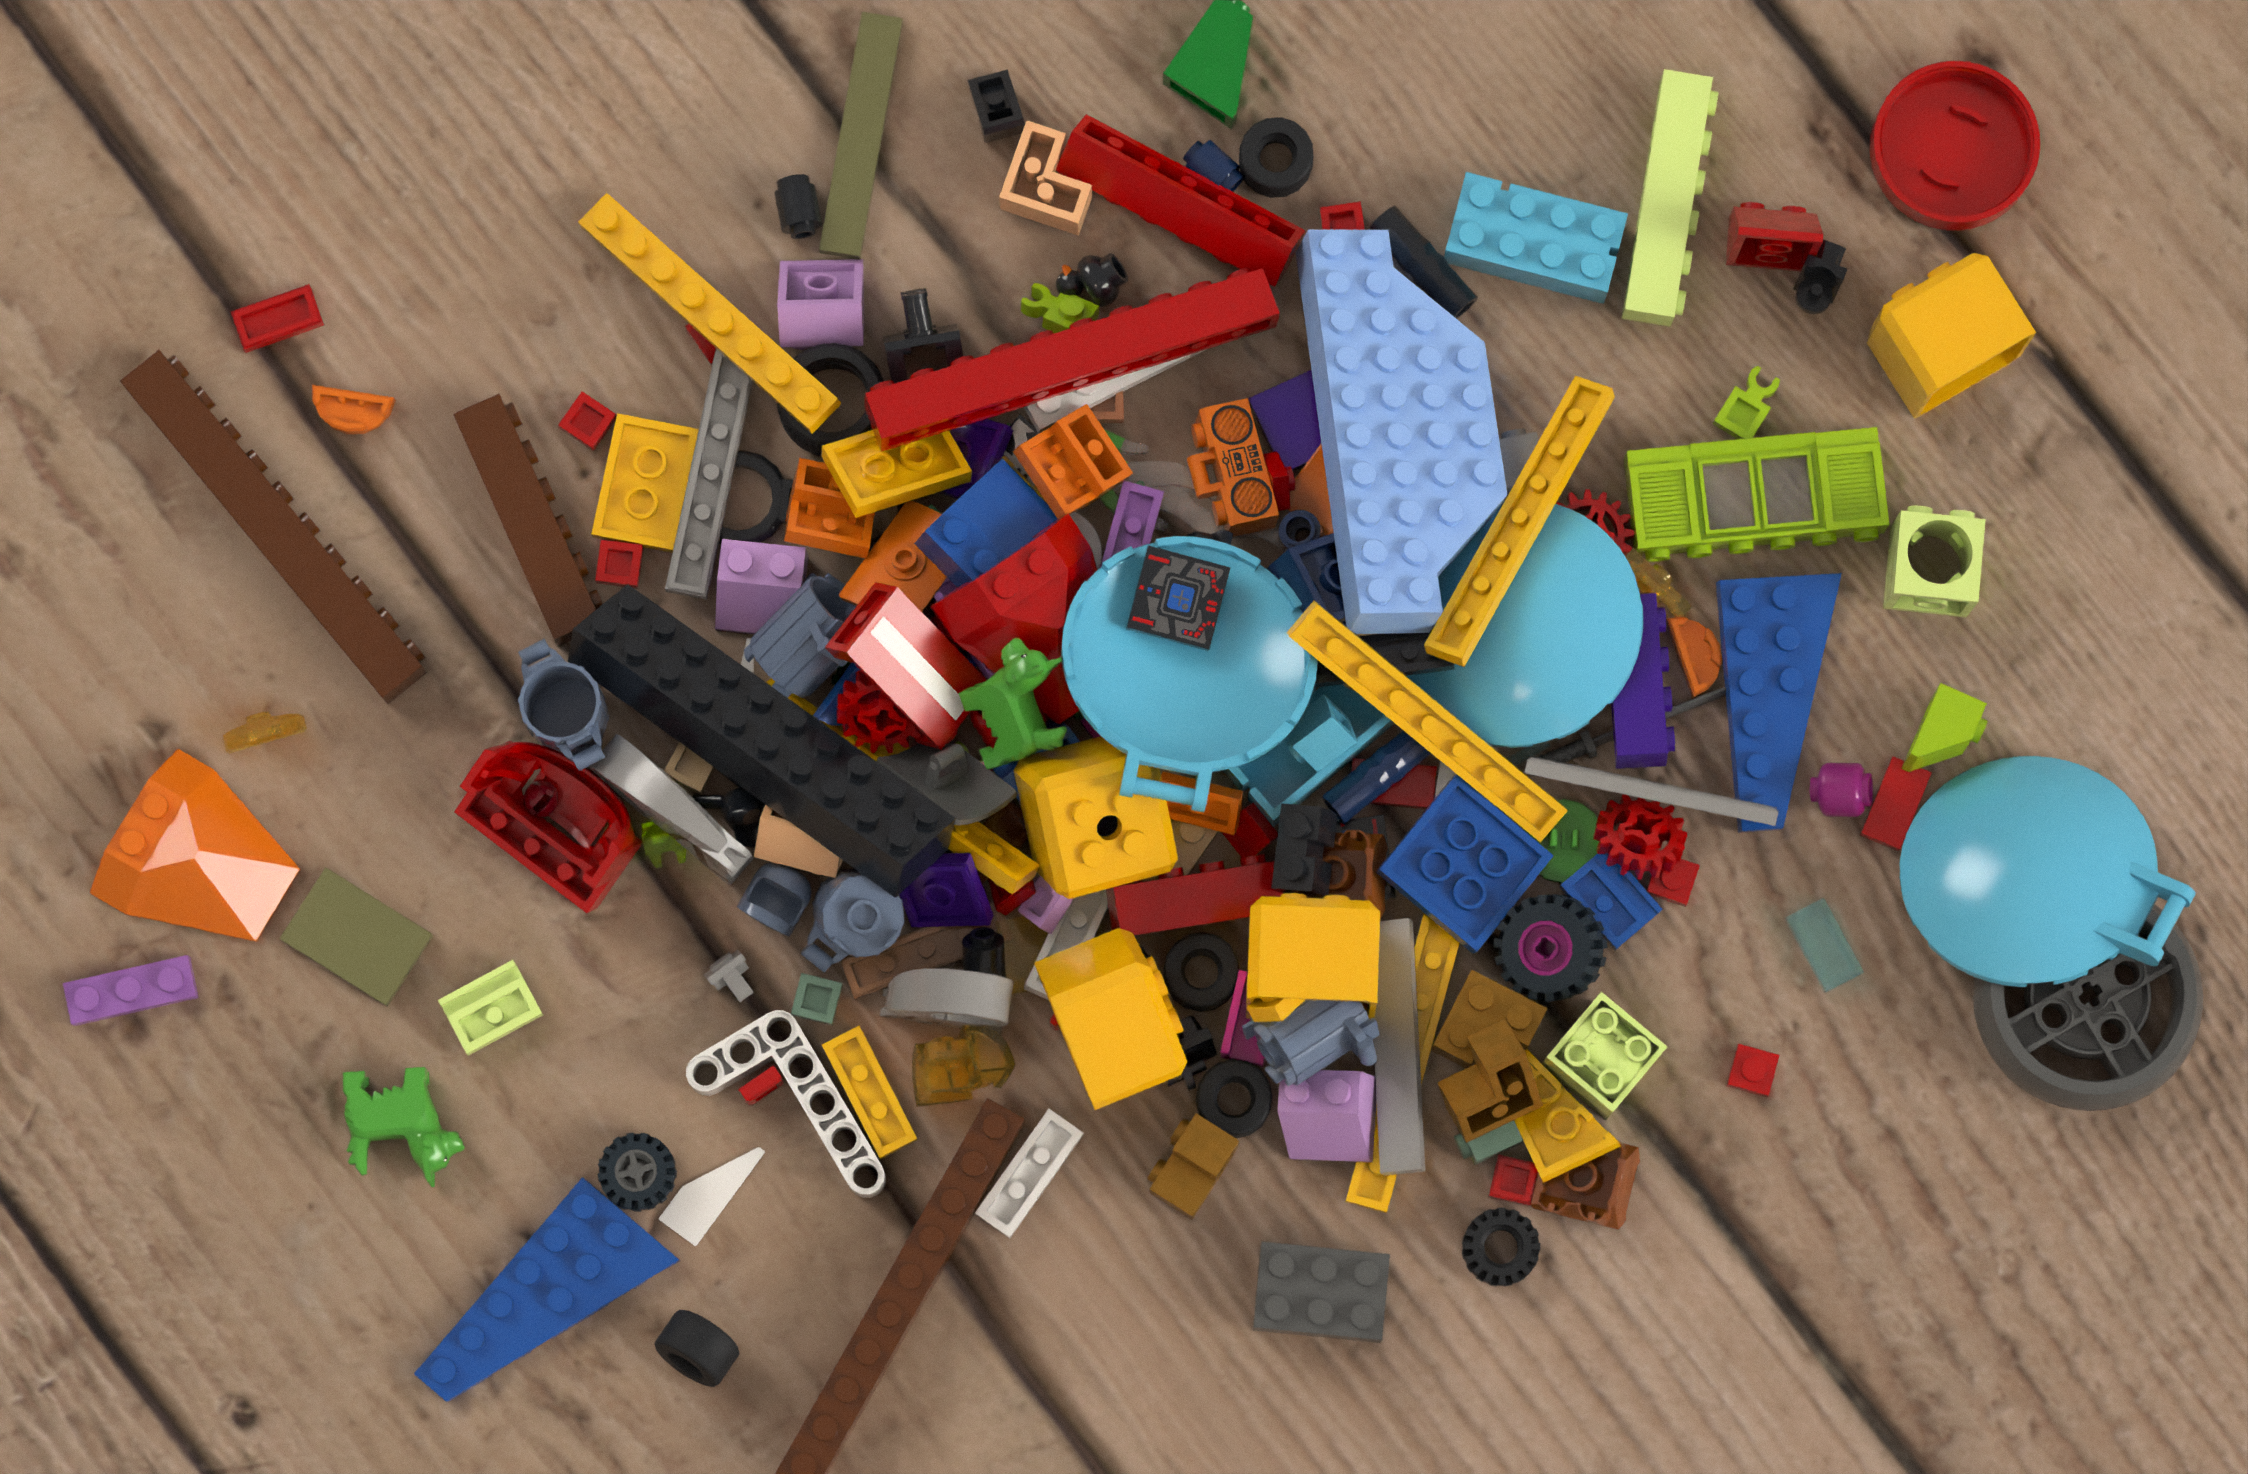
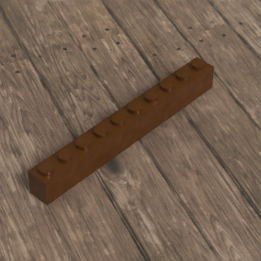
M160 350L156 351L121 379L122 385L387 704L391 703L427 673L420 664L426 657L411 639H408L405 643L400 640L394 632L399 625L384 607L376 611L367 599L373 593L360 577L356 575L350 580L341 567L347 562L331 543L324 548L316 539L315 535L320 530L305 512L297 516L288 504L294 498L278 480L271 485L262 473L268 467L253 449L245 453L236 441L242 436L227 418L219 422L210 410L216 405L201 386L193 391L184 379L190 373L177 357L173 355L167 360Z
M989 1098L986 1099L775 1474L829 1473L1025 1125L1023 1117Z

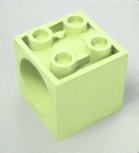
M1914 505L1908 506L1907 511L1901 510L1890 526L1883 609L1967 617L1979 602L1986 519L1975 518L1974 512L1966 510H1952L1949 512V515L1933 514V509L1927 506ZM1926 536L1944 540L1957 553L1961 572L1955 574L1945 584L1932 583L1921 578L1909 562V543L1913 546Z
M1600 992L1548 1054L1542 1064L1559 1082L1602 1118L1607 1120L1665 1051L1667 1046L1604 993Z

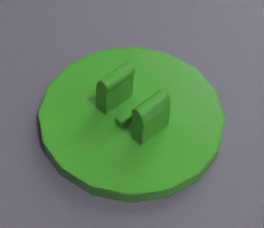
M1566 799L1557 800L1568 810L1541 843L1535 839L1554 855L1539 875L1546 880L1558 883L1566 881L1585 863L1598 854L1596 850L1599 841L1593 839L1597 816L1583 804Z

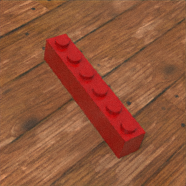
M1087 114L1071 132L1056 168V171L1064 176L1091 184L1092 190L1102 195L1108 202L1125 207L1138 214L1145 222L1158 225L1172 232L1181 241L1204 249L1223 263H1230L1239 269L1249 268L1251 272L1263 268L1269 285L1273 287L1278 284L1288 270L1306 231L1221 185L1218 186L1197 172Z

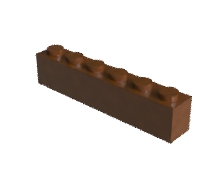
M497 394L453 415L553 639L559 647L571 641L573 628L598 609L603 602L597 589L588 592L583 577L589 575V571L580 551L574 554L570 552L566 540L573 537L563 514L557 517L553 514L549 502L556 500L547 478L543 477L538 480L532 465L538 463L539 460L530 440L521 442L515 428L523 424L513 402L504 405L500 394Z

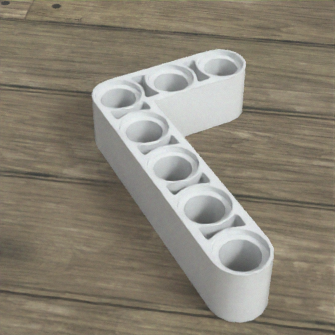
M784 1010L769 1012L689 1061L686 1067L688 1083L697 1093L711 1096L775 1060L850 1189L862 1198L877 1196L883 1190L886 1184V1175L881 1163L796 1019L790 1013ZM777 1021H786L792 1027L789 1038L782 1042H775L768 1035L770 1026ZM742 1042H748L755 1048L753 1058L745 1064H739L732 1059L734 1047ZM806 1057L813 1062V1070L810 1075L805 1078H796L791 1075L790 1065L796 1058ZM712 1064L718 1070L716 1080L707 1086L698 1084L695 1080L697 1069L701 1065ZM821 1093H827L835 1100L833 1110L825 1115H818L811 1108L814 1097ZM841 1130H850L856 1135L855 1146L846 1152L838 1151L833 1146V1138ZM871 1166L878 1172V1180L870 1188H861L855 1184V1174L861 1167Z

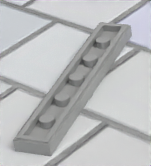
M717 348L715 350L665 586L666 592L705 600L708 598L753 381Z
M1530 756L1527 759L1524 772L1525 774L1773 826L1776 825L1778 809L1774 806Z
M1409 918L1380 921L1378 993L1375 1012L1380 1035L1374 1038V1047L1377 1055L1375 1078L1380 1173L1386 1176L1426 1172L1413 921Z

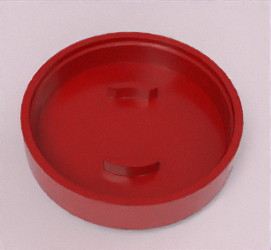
M1967 61L1937 62L1917 69L1907 75L1891 90L1884 100L1876 116L1870 137L1872 169L1879 187L1888 200L1910 219L1928 227L1950 231L1967 230L1983 226L2009 211L2029 185L2037 168L2040 155L2039 126L2035 113L2025 95L2001 73L1981 64Z

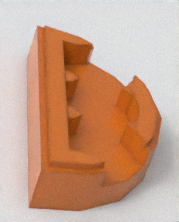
M312 385V401L320 418L332 429L345 434H365L380 427L391 415L396 402L394 397Z
M1686 617L1667 618L1666 624L1692 699L1706 693L1718 678L1722 664L1720 644L1713 632L1699 622L1689 620Z

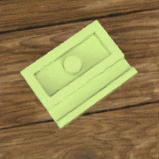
M514 960L438 1000L468 1056L543 1016Z

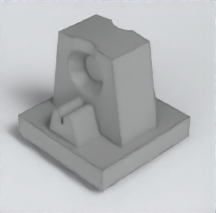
M739 950L732 954L728 952L710 965V970L703 974L708 982L714 985L718 991L727 985L739 1002L754 993L741 975L749 967Z

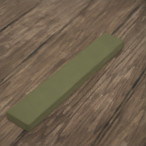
M862 12L819 246V252L822 254L861 259L903 18Z

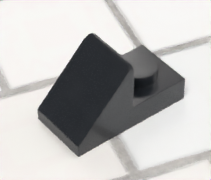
M1008 69L968 80L985 143L1023 132L1025 123Z

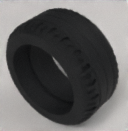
M837 343L820 344L804 350L793 358L811 375L828 369H840L850 372L863 382L867 392H870L872 386L884 381L875 363L863 352L851 346ZM777 403L780 420L788 436L799 447L818 456H821L822 445L873 430L865 410L862 417L847 429L838 432L816 430L812 434Z

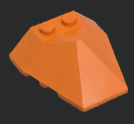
M177 749L148 779L103 853L90 894L128 916L147 918L176 926L180 925L257 942L301 869L214 769Z

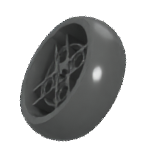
M2157 905L2153 906L2139 933L2145 940H2147L2162 912V909ZM2175 923L2162 947L2164 955L2157 966L2147 965L2120 953L2114 959L2110 960L2108 958L2101 964L2089 969L2087 975L2072 981L2056 985L2053 984V981L2027 983V987L2024 988L2026 1010L2011 1019L2008 1018L2005 1006V985L1987 982L1974 977V1015L1977 1028L1989 1055L2002 1072L2018 1087L2044 1102L2063 1108L2083 1111L2109 1110L2134 1103L2150 1095L2164 1085L2182 1066L2193 1047L2201 1024L2204 996L2202 977L2196 956L2186 936ZM2117 965H2126L2132 970L2134 974L2132 985H2123L2116 980L2114 972ZM2166 974L2171 995L2170 1016L2161 1042L2156 1050L2150 1054L2139 1035L2144 1029L2150 1014L2152 998L2150 982ZM2081 986H2084L2086 991L2090 988L2095 991L2096 997L2092 1000L2094 1007H2091L2089 1002L2085 1005L2080 1002L2079 996L2083 993ZM2045 1007L2057 1009L2061 1015L2060 1027L2050 1028L2046 1026L2042 1020V1011ZM2110 1022L2117 1026L2120 1032L2118 1043L2111 1044L2102 1038L2100 1030L2103 1023ZM2047 1043L2056 1051L2073 1058L2099 1059L2111 1079L2093 1081L2071 1078L2049 1069L2030 1053Z

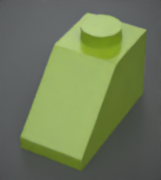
M1940 683L1930 699L1901 769L1911 772L1963 754L1971 741L1978 744L1988 722L1981 718L1987 703Z

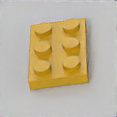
M617 413L591 533L593 538L641 544L645 548L673 553L699 429Z
M873 430L822 445L821 457L855 518L971 482L972 470L949 431L880 452Z

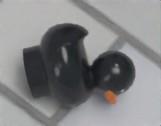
M1110 253L1103 258L1088 255L1080 260L1077 271L1068 265H1062V272L1056 280V289L1059 294L1079 296L1085 288L1093 298L1092 303L1105 307L1117 299L1119 287L1128 282V276L1122 263L1114 254Z

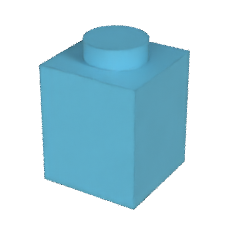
M1324 694L1306 708L1299 722L1288 734L1290 741L1287 743V747L1299 763L1302 764L1307 761L1319 772L1355 745L1357 739L1350 719Z

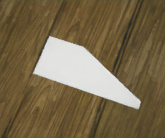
M757 1147L682 1186L661 1214L659 1220L694 1246H697L764 1155L765 1151Z

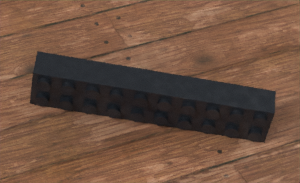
M629 584L624 586L573 628L568 656L569 663L584 667L594 681L893 897L896 898L948 851L956 820L954 816Z

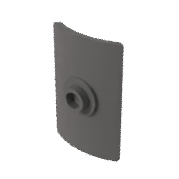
M954 741L944 745L942 749L918 743L900 753L878 757L877 759L879 764L956 818L954 825H967L985 819L1005 807L1018 795L1012 786L990 769L987 770L985 765Z

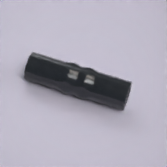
M1396 206L1387 209L1371 224L1369 230L1389 231L1392 256L1397 260L1401 268L1412 277L1416 285L1456 319L1463 315L1477 301L1478 296L1450 267L1446 259L1435 250L1431 242L1419 233Z

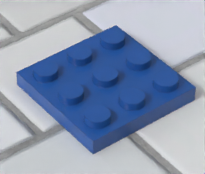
M1455 774L1378 868L1376 873L1474 954L1481 948L1505 918L1507 912L1516 904L1554 855L1465 780Z

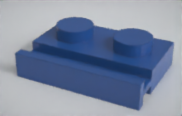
M1608 853L1597 854L1564 881L1560 888L1568 898H1575L1581 901V905L1592 909L1595 913L1593 917L1597 922H1601L1604 930L1601 931L1602 937L1607 939L1609 945L1616 951L1663 909L1630 871L1624 876L1620 875L1621 865L1618 863L1610 867L1606 865Z

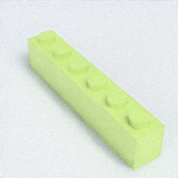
M1667 69L1663 70L1659 84L1621 319L1671 327L1675 315L1682 316L1686 291L1679 290L1681 275L1689 276L1693 251L1685 249L1688 235L1695 236L1699 218V211L1692 210L1694 195H1702L1706 171L1698 170L1701 155L1708 156L1712 131L1705 130L1707 115H1715L1718 92L1711 91L1713 77Z

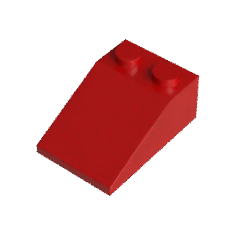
M1744 202L1740 204V207L1733 206L1729 216L1725 265L1800 272L1808 254L1816 257L1823 243V231L1817 214L1806 213L1807 209L1800 206H1784L1781 211L1765 209L1764 204L1756 202Z

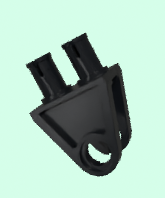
M926 288L900 292L904 305L907 329L903 330L904 333L883 336L890 379L894 383L908 380L904 355L912 354L911 347L935 343L937 350L945 349L948 367L952 361L963 357L958 325L953 324L936 327L935 324L932 325Z

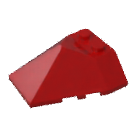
M1066 513L1032 536L1033 540L976 579L962 584L930 606L952 641L982 662L985 668L993 674L1004 667L1001 658L1002 650L1014 638L1021 639L1029 650L1041 651L1048 660L1062 658L1061 643L1068 610L1081 585L1097 571L1092 548L1069 513ZM1061 662L1050 672L1046 680L1033 690L1040 711L1057 725L1079 711L1069 691Z

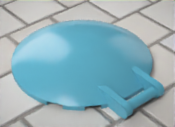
M1504 501L1488 523L1480 529L1455 560L1438 576L1442 610L1447 605ZM1555 504L1465 667L1454 664V670L1410 675L1407 677L1491 746L1508 748L1531 747L1533 744L1555 738L1561 739L1588 725L1590 723L1589 720L1602 711L1608 703L1611 704L1630 677L1638 658L1643 634V605L1636 577L1630 563L1614 540L1597 524L1572 509Z
M1189 536L1158 538L1155 543L1146 544L1134 549L1130 546L1102 563V567L1087 581H1084L1076 593L1068 610L1063 628L1061 651L1064 676L1074 702L1084 718L1107 742L1126 754L1119 791L1120 796L1132 798L1133 794L1190 805L1191 810L1204 813L1212 772L1235 768L1264 755L1277 746L1292 731L1306 710L1316 680L1317 659L1286 633L1303 614L1300 610L1302 603L1282 577L1278 579L1260 564V559L1230 544L1207 538ZM1148 545L1230 567L1212 642L1208 651L1126 629ZM1140 764L1197 776L1195 789L1137 777L1138 766Z
M2017 756L2002 758L1970 768L1955 776L1932 794L1920 808L1906 833L1900 857V884L1905 908L1912 924L1916 925L1920 933L1928 941V946L1955 968L1981 980L2005 986L2027 987V983L2051 981L2056 985L2072 981L2087 975L2089 969L2101 964L2108 958L2110 960L2114 959L2120 953L2147 965L2157 966L2164 955L2162 947L2184 907L2190 906L2196 895L2195 891L2187 884L2158 873L2155 843L2148 824L2135 803L2119 787L2089 768L2052 757ZM2158 897L2167 900L2147 940L2138 937Z

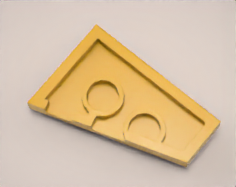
M1526 1049L1525 1052L1543 1107L1514 1121L1543 1183L1620 1147L1619 1141Z

